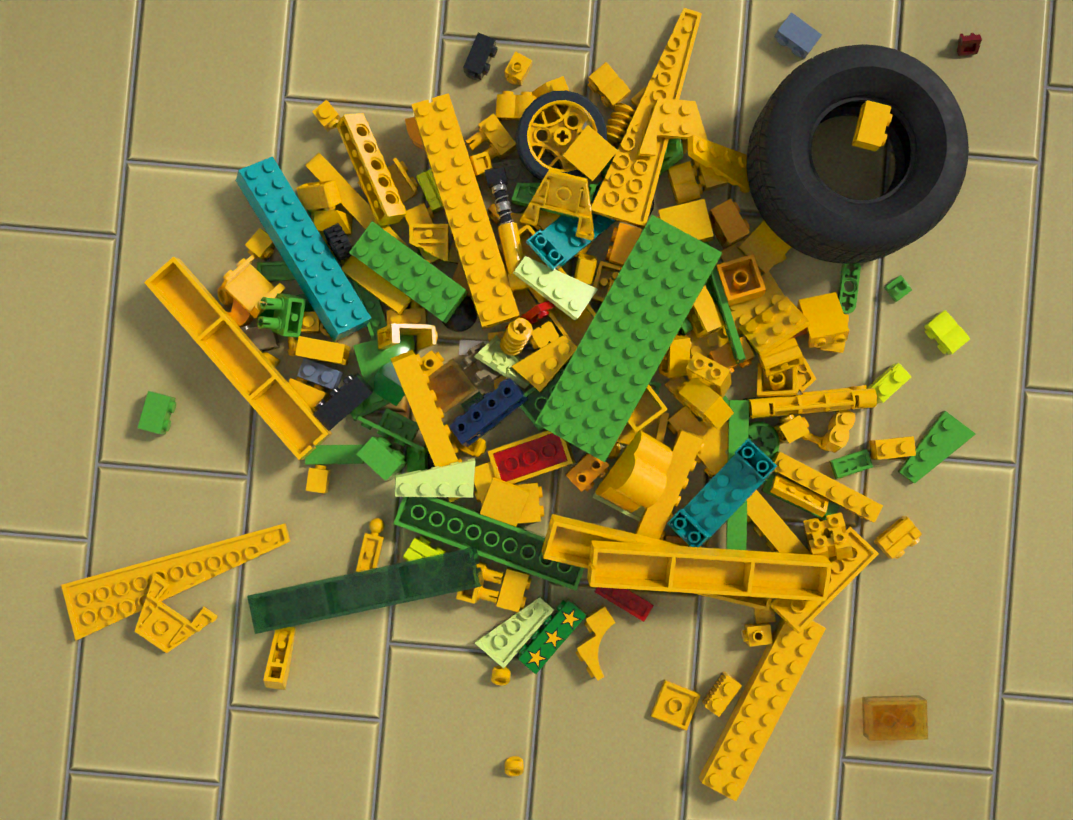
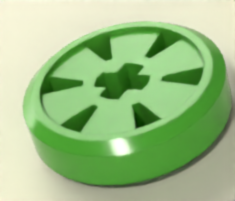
M764 422L749 423L748 438L753 442L754 439L757 440L759 437L760 442H763V444L758 448L770 459H773L780 445L776 430Z

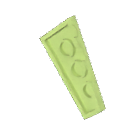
M527 256L522 259L513 274L574 320L578 319L598 290L560 271H552L549 266Z
M475 458L468 459L465 462L450 463L447 466L431 467V469L424 471L418 470L395 475V497L473 498Z
M538 597L525 606L524 609H521L475 641V644L502 668H505L550 616L554 608L541 597Z

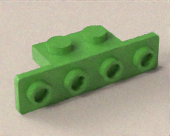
M386 408L378 425L360 416L357 418L362 421L361 426L369 430L374 427L378 429L377 434L386 438L390 435L395 438L394 442L402 446L407 443L412 446L410 450L420 455L422 451L427 454L429 452L428 449L413 443L419 431L417 423Z

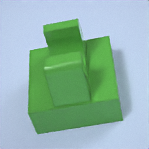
M899 275L884 287L895 302L912 291L902 275Z

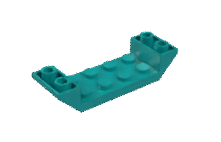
M603 180L600 181V182L597 184V188H596V192H595L593 201H594V199H595V197H596V195H597V193H598V191H599V188H600V186H601ZM592 213L594 239L592 241L611 227L617 220ZM561 216L543 231H537L526 240V243L553 271L561 268L592 241L576 237L578 219Z
M749 438L734 452L735 455L702 490L667 523L690 547H701L776 469L777 465Z

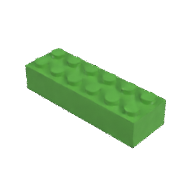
M373 221L349 252L445 323L448 322L469 293Z

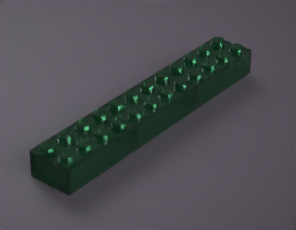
M467 547L248 595L254 632L258 634L481 587L484 585L481 567H477V564L480 563L477 547Z

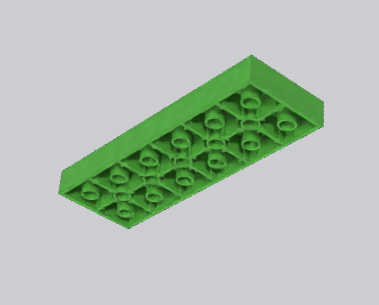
M651 215L535 423L601 461L606 462L719 261L722 252Z

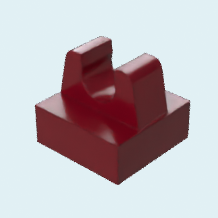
M970 33V35L964 36L960 34L957 48L958 56L978 54L982 41L981 35Z

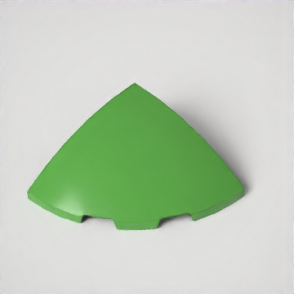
M413 335L400 336V343L386 350L378 349V339L354 345L362 377L373 388V393L369 396L372 405L385 400L374 393L375 374L381 366L391 362V358L413 350L415 353Z

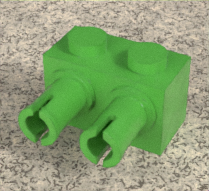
M277 293L276 298L262 297L261 301L266 303H260L261 309L274 310V317L260 316L258 321H263V323L257 322L258 328L272 329V332L282 336L299 337L306 299L296 295Z

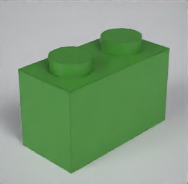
M148 391L138 428L157 434H166V431L168 432L171 427L170 417L171 413H174L176 409V398Z

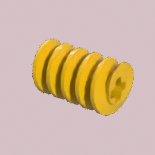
M618 103L614 107L615 112L611 113L612 119H608V125L606 126L607 141L616 147L619 146L617 143L622 141L621 135H625L626 131L624 129L628 128V122L632 120L631 115L635 113L632 107L623 103Z
M517 318L508 325L500 341V348L505 354L515 356L523 351L533 331L532 325L528 320Z

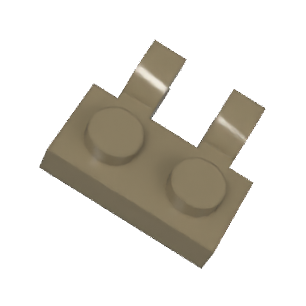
M484 342L470 348L467 352L468 356L458 365L464 371L474 363L480 371L475 373V377L470 380L474 386L481 383L484 379H487L490 383L503 376L474 357L486 346Z

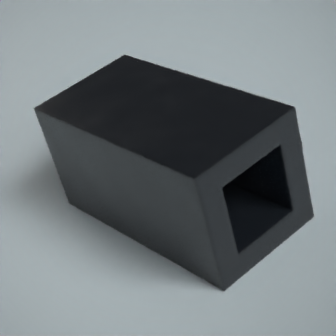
M479 32L477 33L463 66L467 77L473 80L477 78L482 80L484 75L487 76L491 66L489 64L491 57L495 58L498 50L496 39Z

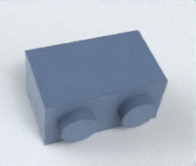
M791 12L774 37L779 44L789 47L794 55L805 59L822 34Z
M304 358L297 376L334 389L339 386L343 372Z

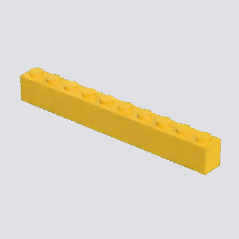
M686 405L668 418L667 428L672 434H678L681 428L703 438L704 448L701 454L697 453L695 461L698 464L701 462L705 466L704 472L710 478L714 477L728 462V455ZM756 490L747 499V522L751 521L754 524L755 528L753 530L757 535L765 537L768 541L766 545L772 552L810 555L811 553Z

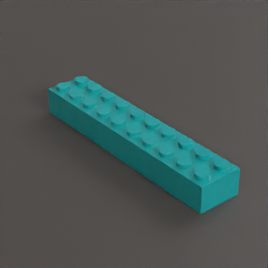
M273 156L238 170L235 181L333 342L366 327L371 320V316Z

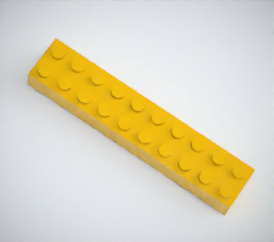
M781 617L772 635L773 644L766 646L699 775L702 784L737 801L826 629L824 626L812 620L798 634Z

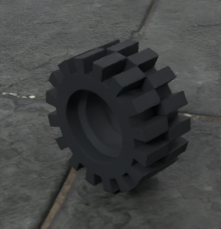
M338 223L323 230L328 245H330L331 250L339 261L352 255L349 253L352 249L351 243Z

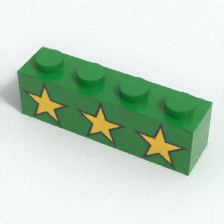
M569 598L566 601L562 600L557 605L556 609L558 611L553 616L550 614L544 621L545 626L541 630L537 629L531 636L533 640L528 645L525 643L518 651L520 654L518 660L534 674L539 672L586 617V613Z

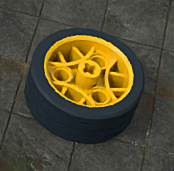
M567 90L552 91L535 99L525 109L516 131V148L525 168L540 180L544 179L549 169L583 178L585 175L562 156L579 134H581L583 131L581 128L585 122L607 141V128L598 108L588 98ZM558 108H566L567 111L562 115ZM553 109L558 120L548 124L544 111ZM540 115L543 124L533 123ZM569 117L576 119L577 125L575 127L568 125L567 119ZM542 131L546 133L547 139L539 141L536 137L537 132ZM559 134L562 135L563 142H560V138H557ZM532 148H541L538 156H536ZM544 150L555 156V159L549 166L540 160ZM557 160L561 169L552 168Z

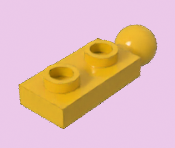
M374 518L370 521L369 528L371 534H364L356 571L372 575L376 574L384 537L378 535L385 526L383 520L379 518Z

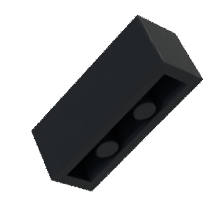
M358 372L354 376L350 374L343 381L345 384L342 387H335L329 393L330 397L326 401L322 399L314 406L315 411L313 415L328 431L373 393V388Z

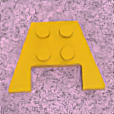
M658 98L650 116L647 130L643 136L638 156L655 157L657 155V137L688 140V137L695 135L708 140L696 101Z
M549 169L520 218V222L537 226L541 208L576 216L579 218L576 237L592 241L594 239V228L588 180Z
M155 573L134 632L165 653H168L186 641L190 636L202 630L209 623L214 622L218 616L204 606L192 621L177 613L159 600L170 583Z

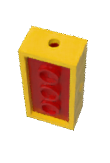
M545 431L487 451L496 478L511 484H516L576 463L569 442L550 431Z

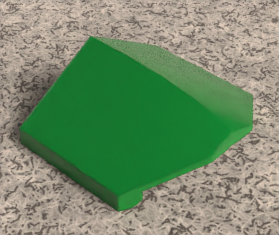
M392 362L381 366L374 376V393L397 406L405 396V393Z

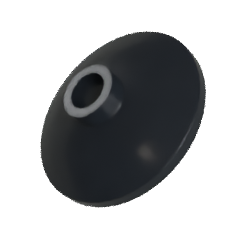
M467 296L457 308L462 310L461 315H455L454 312L447 323L442 321L448 329L462 332L471 328L476 322L477 313L473 300Z

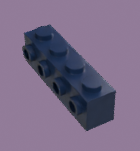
M511 378L505 379L499 383L496 390L486 393L482 401L471 405L468 408V412L463 416L456 417L449 427L460 443L469 447L528 399L515 381Z

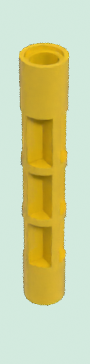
M874 388L749 399V415L753 419L791 414L874 408L877 405V395Z

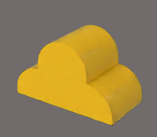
M639 430L595 491L596 494L629 513L636 511L641 505L645 508L651 507L658 501L666 487L667 476L665 472L672 460V449Z

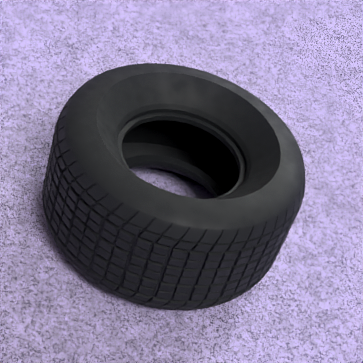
M867 44L834 48L808 59L802 65L795 68L779 84L760 112L752 129L753 132L750 135L747 149V177L751 195L759 213L771 230L789 246L805 255L822 261L841 264L863 263L883 258L913 243L932 230L947 214L961 190L966 175L969 154L966 123L960 106L946 83L927 65L904 52L889 47ZM867 100L891 106L890 114H892L890 125L886 126L885 134H887L894 150L895 173L888 190L883 196L870 200H854L835 193L821 180L814 167L812 140L817 126L837 116L859 117L861 106Z

